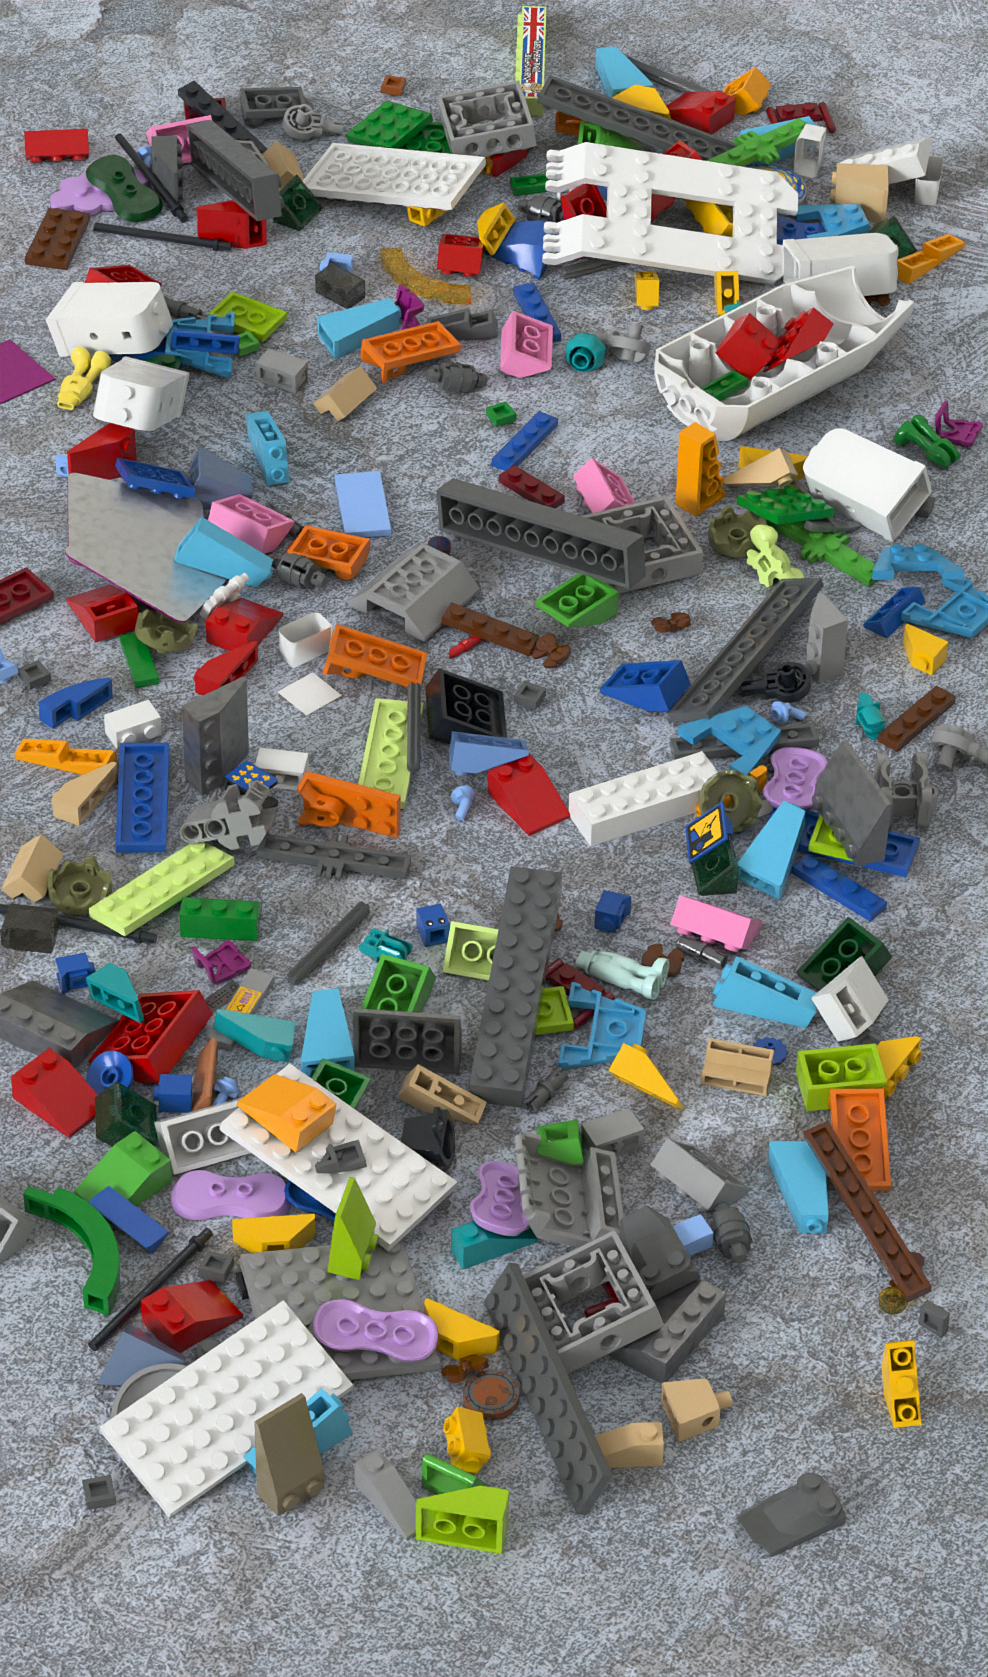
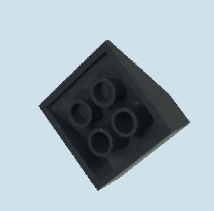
M439 668L425 687L429 737L447 744L451 743L452 731L507 738L503 691Z

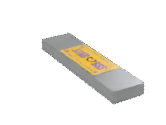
M251 968L225 1010L254 1015L274 984L275 976ZM214 1029L207 1036V1043L212 1038H216L218 1047L232 1051L236 1042Z

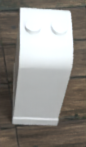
M880 233L796 240L786 239L783 240L784 276L782 281L786 284L848 266L856 267L857 281L863 296L892 293L897 289L898 246L887 235Z
M73 282L46 318L59 357L70 356L73 349L78 346L87 349L90 355H94L97 351H104L107 354L147 353L159 346L173 325L161 287L156 282Z
M125 356L122 360L101 372L93 416L102 421L138 430L154 431L171 420L181 417L190 373Z
M833 429L826 433L818 445L813 446L803 465L810 493L815 499L824 500L826 504L834 507L835 512L856 523H861L862 526L882 535L883 538L891 542L895 541L932 492L925 465L903 457L846 429Z

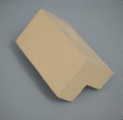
M275 141L262 156L269 164V168L280 176L281 187H279V194L287 186L298 192L297 187L304 180L296 156L289 149Z
M359 366L341 377L313 404L320 414L329 410L336 421H339L352 412L377 387L364 369Z
M42 834L21 846L1 889L12 899L23 893L35 903L45 896L48 889L49 871L51 868L57 870L64 854Z
M709 1038L701 1084L766 1096L773 1071L774 1050Z

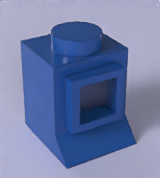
M604 890L595 909L594 928L615 933L617 928L620 929L625 916L631 914V896Z
M86 952L55 958L58 968L56 975L63 995L68 990L88 987L86 977L96 971L94 963L88 961Z

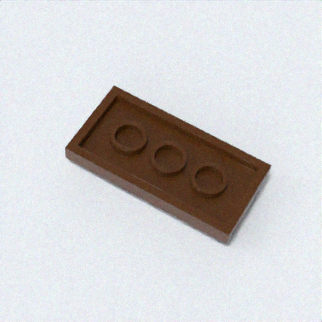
M48 208L25 256V265L67 270L90 222V213Z

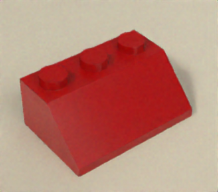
M88 129L24 131L26 160H30V163H42L43 159H51V162H63L66 158H72V161H85V158H89Z

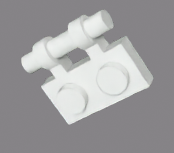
M246 573L240 576L236 575L229 580L226 586H220L216 589L210 599L205 601L199 613L201 617L206 621L217 607L240 599V592L245 583L249 581V576Z

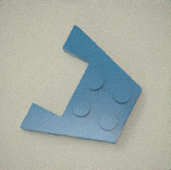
M860 204L798 205V212L795 216L798 222L819 218L826 231L807 235V238L854 235L870 231L869 222Z
M226 313V316L217 317L216 314L208 315L207 319L196 320L195 317L173 319V325L166 334L165 355L181 356V363L231 379L232 358L209 356L207 351L171 348L173 329L210 333L211 330L233 333L235 313Z
M893 544L891 547H884L873 568L872 574L873 580H894V571H939L943 580H964V569L924 544H916L914 547Z
M968 578L964 580L942 579V585L957 593L939 609L933 612L913 602L901 613L902 621L973 638L988 625V596L983 591L978 592L973 587V582Z
M747 706L714 715L710 720L703 718L678 726L677 732L679 736L692 745L710 734L714 735L742 755V757L730 764L729 770H738L746 775H750V772L760 765L761 759L768 755L781 738L780 729Z
M571 983L569 1007L593 1009L595 1012L589 1047L561 1044L558 1067L568 1069L613 1062L623 1043L631 1047L633 1044L642 1047L646 1021L645 1009L617 998L613 1001L603 997L599 991L594 989L588 991L581 988V984Z

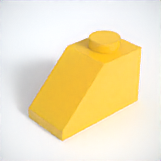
M716 271L714 274L717 316L726 313L724 311L726 305L737 304V300H739L738 271Z
M905 625L903 646L911 666L933 675L946 661L948 641L912 625Z

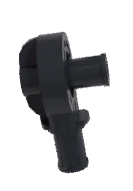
M785 662L777 666L773 671L764 672L765 674L762 679L743 681L741 684L743 697L765 693L767 699L776 698L785 703H793L803 699L811 689V679L805 666L796 662Z

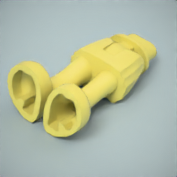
M80 346L73 349L70 356L75 370L62 381L58 395V407L73 410L75 406H78L93 393V381L101 375L103 370L111 365V358L106 352L97 351L91 359L87 349ZM89 370L85 378L82 377Z

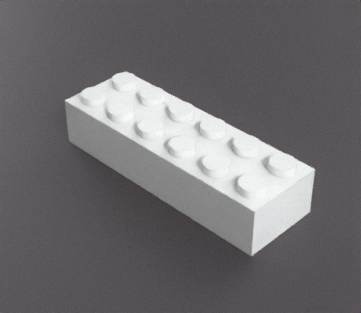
M703 751L603 782L569 793L570 818L589 845L594 846L696 813V803L699 802V793L703 784L712 775L718 773V771Z

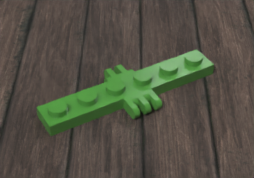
M798 118L761 136L753 131H749L747 134L734 138V143L737 147L707 161L741 167L754 161H764L767 164H771L773 161L780 159L777 153L778 150L797 141L807 123Z
M766 519L768 526L773 527L776 531L803 547L800 557L807 559L809 563L813 564L817 560L821 562L825 560L867 587L878 581L872 579L875 563L846 546L851 540L850 536L844 535L842 532H813L804 529L806 521L776 525Z

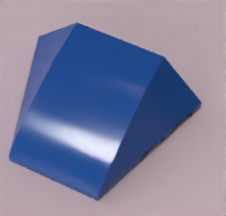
M551 221L514 222L495 254L490 255L487 250L486 254L505 264L512 263L518 266L521 272L529 271L534 274L535 279L540 280L547 269V264L542 262L543 254L547 253L543 250V237L548 234L544 232V223Z

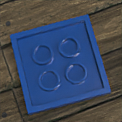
M117 457L115 467L126 484H128V487L136 490H141L142 487L149 488L151 492L161 495L164 492L173 493L172 496L179 499H186V496L194 497L196 489L183 471Z

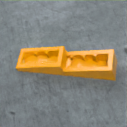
M946 234L923 243L922 251L897 260V279L909 285L964 248L966 242L951 234Z
M23 739L14 754L18 760L81 775L111 762L117 763V769L119 767L114 750L74 749L69 747L68 741Z

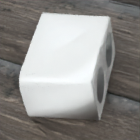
M805 124L796 141L794 172L798 175L811 178L817 176L824 160L827 128ZM814 145L819 148L818 158H811L807 154L809 146Z
M929 156L926 175L915 179L914 204L936 206L941 179L940 175L942 173L941 169L943 167L942 163L944 161L943 157Z
M311 613L279 629L280 657L292 668H295L329 652L333 625L321 614Z

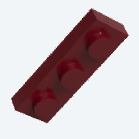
M516 465L499 475V483L528 501L555 509L565 503V495Z

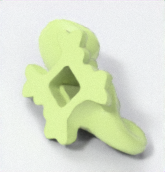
M763 524L753 527L750 531V537L755 547L761 553L752 549L748 550L747 564L752 565L753 569H757L760 584L770 587L773 585L774 578L779 580L804 578L802 571L797 568H790L789 557L781 548L775 545L778 540L777 531L773 527Z

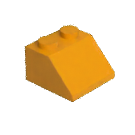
M755 66L727 84L723 92L736 98L735 114L745 116L750 112H757L762 107V101L768 96L771 83Z

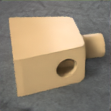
M707 1379L662 1383L661 1402L678 1442L716 1428L720 1422V1409L732 1407L730 1392L726 1390L714 1393Z

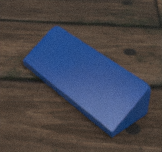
M173 329L171 348L238 355L240 336Z
M920 587L901 588L864 622V628L882 637H889L905 622L901 620V613L913 602L921 606L925 603Z
M107 1186L88 1202L103 1217L152 1254L170 1233L110 1186Z

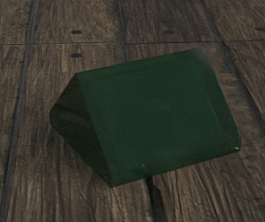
M297 174L279 191L284 207L281 209L282 216L274 217L273 222L301 231L323 209V206Z
M728 834L727 841L691 864L697 891L701 896L737 893L739 866L731 834Z

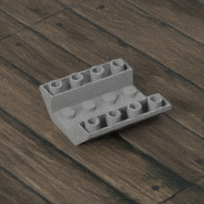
M422 543L397 557L350 598L348 605L366 614L376 605L392 611L405 618V633L424 642L443 625L441 623L442 616L451 602L464 607L480 592V588L460 560Z

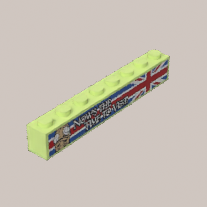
M522 6V14H518L515 81L519 80L530 115L543 116V105L537 103V99L544 86L546 7Z

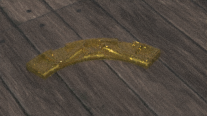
M380 248V258L384 269L392 275V279L399 285L404 284L411 290L410 292H414L427 299L432 297L443 299L444 303L471 304L470 285L450 284L431 279L409 265L404 258L402 248Z

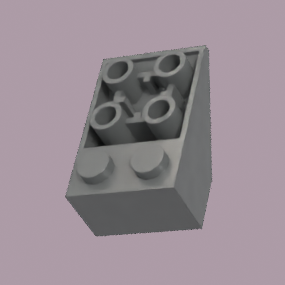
M151 136L153 174L176 203L179 204V199H183L182 144H177V136Z

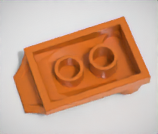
M305 525L298 537L291 542L285 553L306 556L308 559L315 561L317 566L334 570L336 577L342 580H350L358 574L367 560L370 539Z

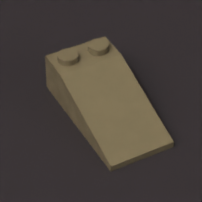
M302 1393L254 1421L257 1495L277 1516L286 1511L293 1510L300 1502L310 1496L317 1495L324 1488V1468L306 1397Z

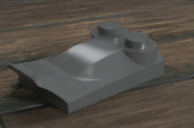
M302 87L240 88V106L243 120L253 127L262 124L264 119L284 117L286 110L294 105L307 104L314 110L313 104L304 96Z
M645 1206L621 1218L619 1238L653 1301L700 1279L690 1255L687 1253L667 1217L659 1214L650 1206Z
M805 1473L798 1478L797 1484L741 1511L736 1519L751 1540L762 1545L770 1557H774L845 1524L846 1515L839 1498L826 1481L816 1473Z

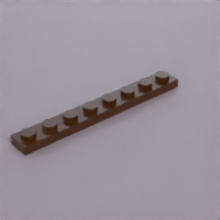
M826 1121L804 1131L806 1142L905 1301L908 1303L932 1292L931 1284L829 1122Z

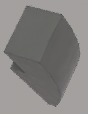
M466 308L427 318V324L439 321L456 340H478L498 336V322L493 310L471 314L470 309Z

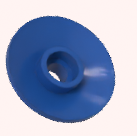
M107 1051L93 1060L87 1072L86 1082L105 1103H113L120 1100L128 1092L133 1080V1067L128 1057L118 1051Z

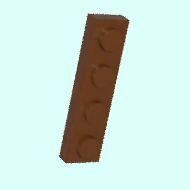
M452 602L442 616L441 623L473 636H478L481 639L527 656L531 655V651L536 646L539 638L538 634Z
M936 685L878 734V742L898 752L954 705L956 696Z

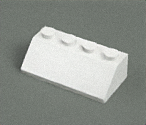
M242 1098L154 1122L161 1150L171 1160L173 1175L251 1153L220 1131L221 1122L239 1108L237 1102Z

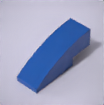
M107 677L78 683L47 696L38 702L40 720L53 729L70 717L76 721L81 720L113 698L112 679Z

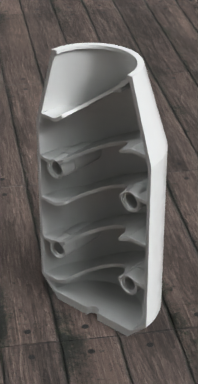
M854 266L782 284L656 349L654 370L657 386L667 401L669 410L682 423L689 426L696 422L715 433L717 441H729L863 370L909 319L913 311L914 302L912 300H898L895 311L887 318L879 315L865 300L857 281L856 267ZM813 307L834 323L823 342L820 341L818 345L792 359H787L786 362L765 373L762 371V368L749 381L748 387L721 402L700 389L734 370L715 352L735 320L748 313H751L777 337L784 334L786 330L784 326L790 318H796L802 311L806 312Z

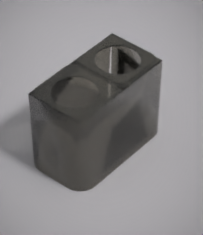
M10 903L0 929L2 946L7 949L51 954L52 950L54 952L59 930L58 909Z

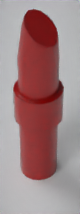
M474 635L460 641L458 645L449 650V659L469 651L484 639Z

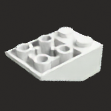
M862 956L811 998L838 1042L859 1036L873 1024L889 1000Z

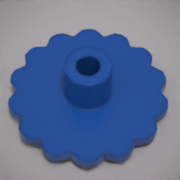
M764 1037L753 1043L755 1047L774 1050L773 1066L781 1064L782 1061L786 1060L788 1051L786 1050V1045L782 1044L781 1040Z

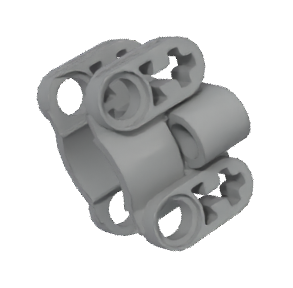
M916 752L913 755L910 781L891 780L889 778L891 761H888L887 753H876L873 778L892 804L889 827H892L893 816H915L916 827H929L931 814L936 811L938 789L931 784H927V753Z

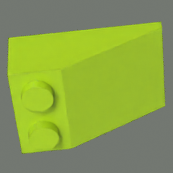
M876 1043L798 1051L796 1076L806 1112L830 1109L827 1108L830 1089H880L887 1086Z
M349 1177L335 1215L327 1272L360 1280L363 1270L368 1271L372 1258L369 1252L370 1250L375 1251L379 1235L374 1234L376 1221L354 1177Z
M476 1486L417 1499L416 1540L502 1554L509 1527L510 1490L498 1487Z

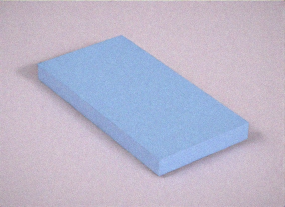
M380 471L334 474L344 533L363 538L391 536V526Z

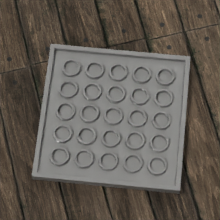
M403 1239L390 1251L377 1243L375 1251L370 1250L369 1252L372 1255L368 1271L363 1270L360 1280L327 1272L331 1245L240 1254L239 1262L255 1319L284 1300L349 1380L440 1370L441 1362L436 1347L427 1358L419 1362L406 1363L371 1350L334 1351L322 1345L314 1334L313 1322L315 1314L323 1303L331 1300H350L369 1309L381 1312L412 1310L424 1314V1307Z

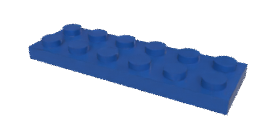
M120 743L116 853L167 852L169 743Z
M773 807V810H772V812H771V814H770L769 819H770V818L772 817V815L775 813V811L777 810V808ZM813 811L805 812V828L797 851L855 865L853 861L808 851L820 813ZM888 830L885 860L861 867L906 878L918 850L920 838Z

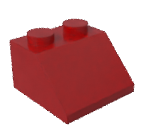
M748 313L735 320L715 353L736 372L750 381L772 359L782 341L751 313Z

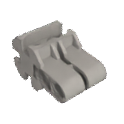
M258 780L248 782L249 789L246 794L240 795L237 784L229 785L219 801L199 804L193 808L180 829L182 839L187 843H199L218 839L220 844L230 850L240 848L239 841L242 836L248 835L251 846L260 845L277 817L275 807L263 809L262 807L265 799L272 796L269 787Z

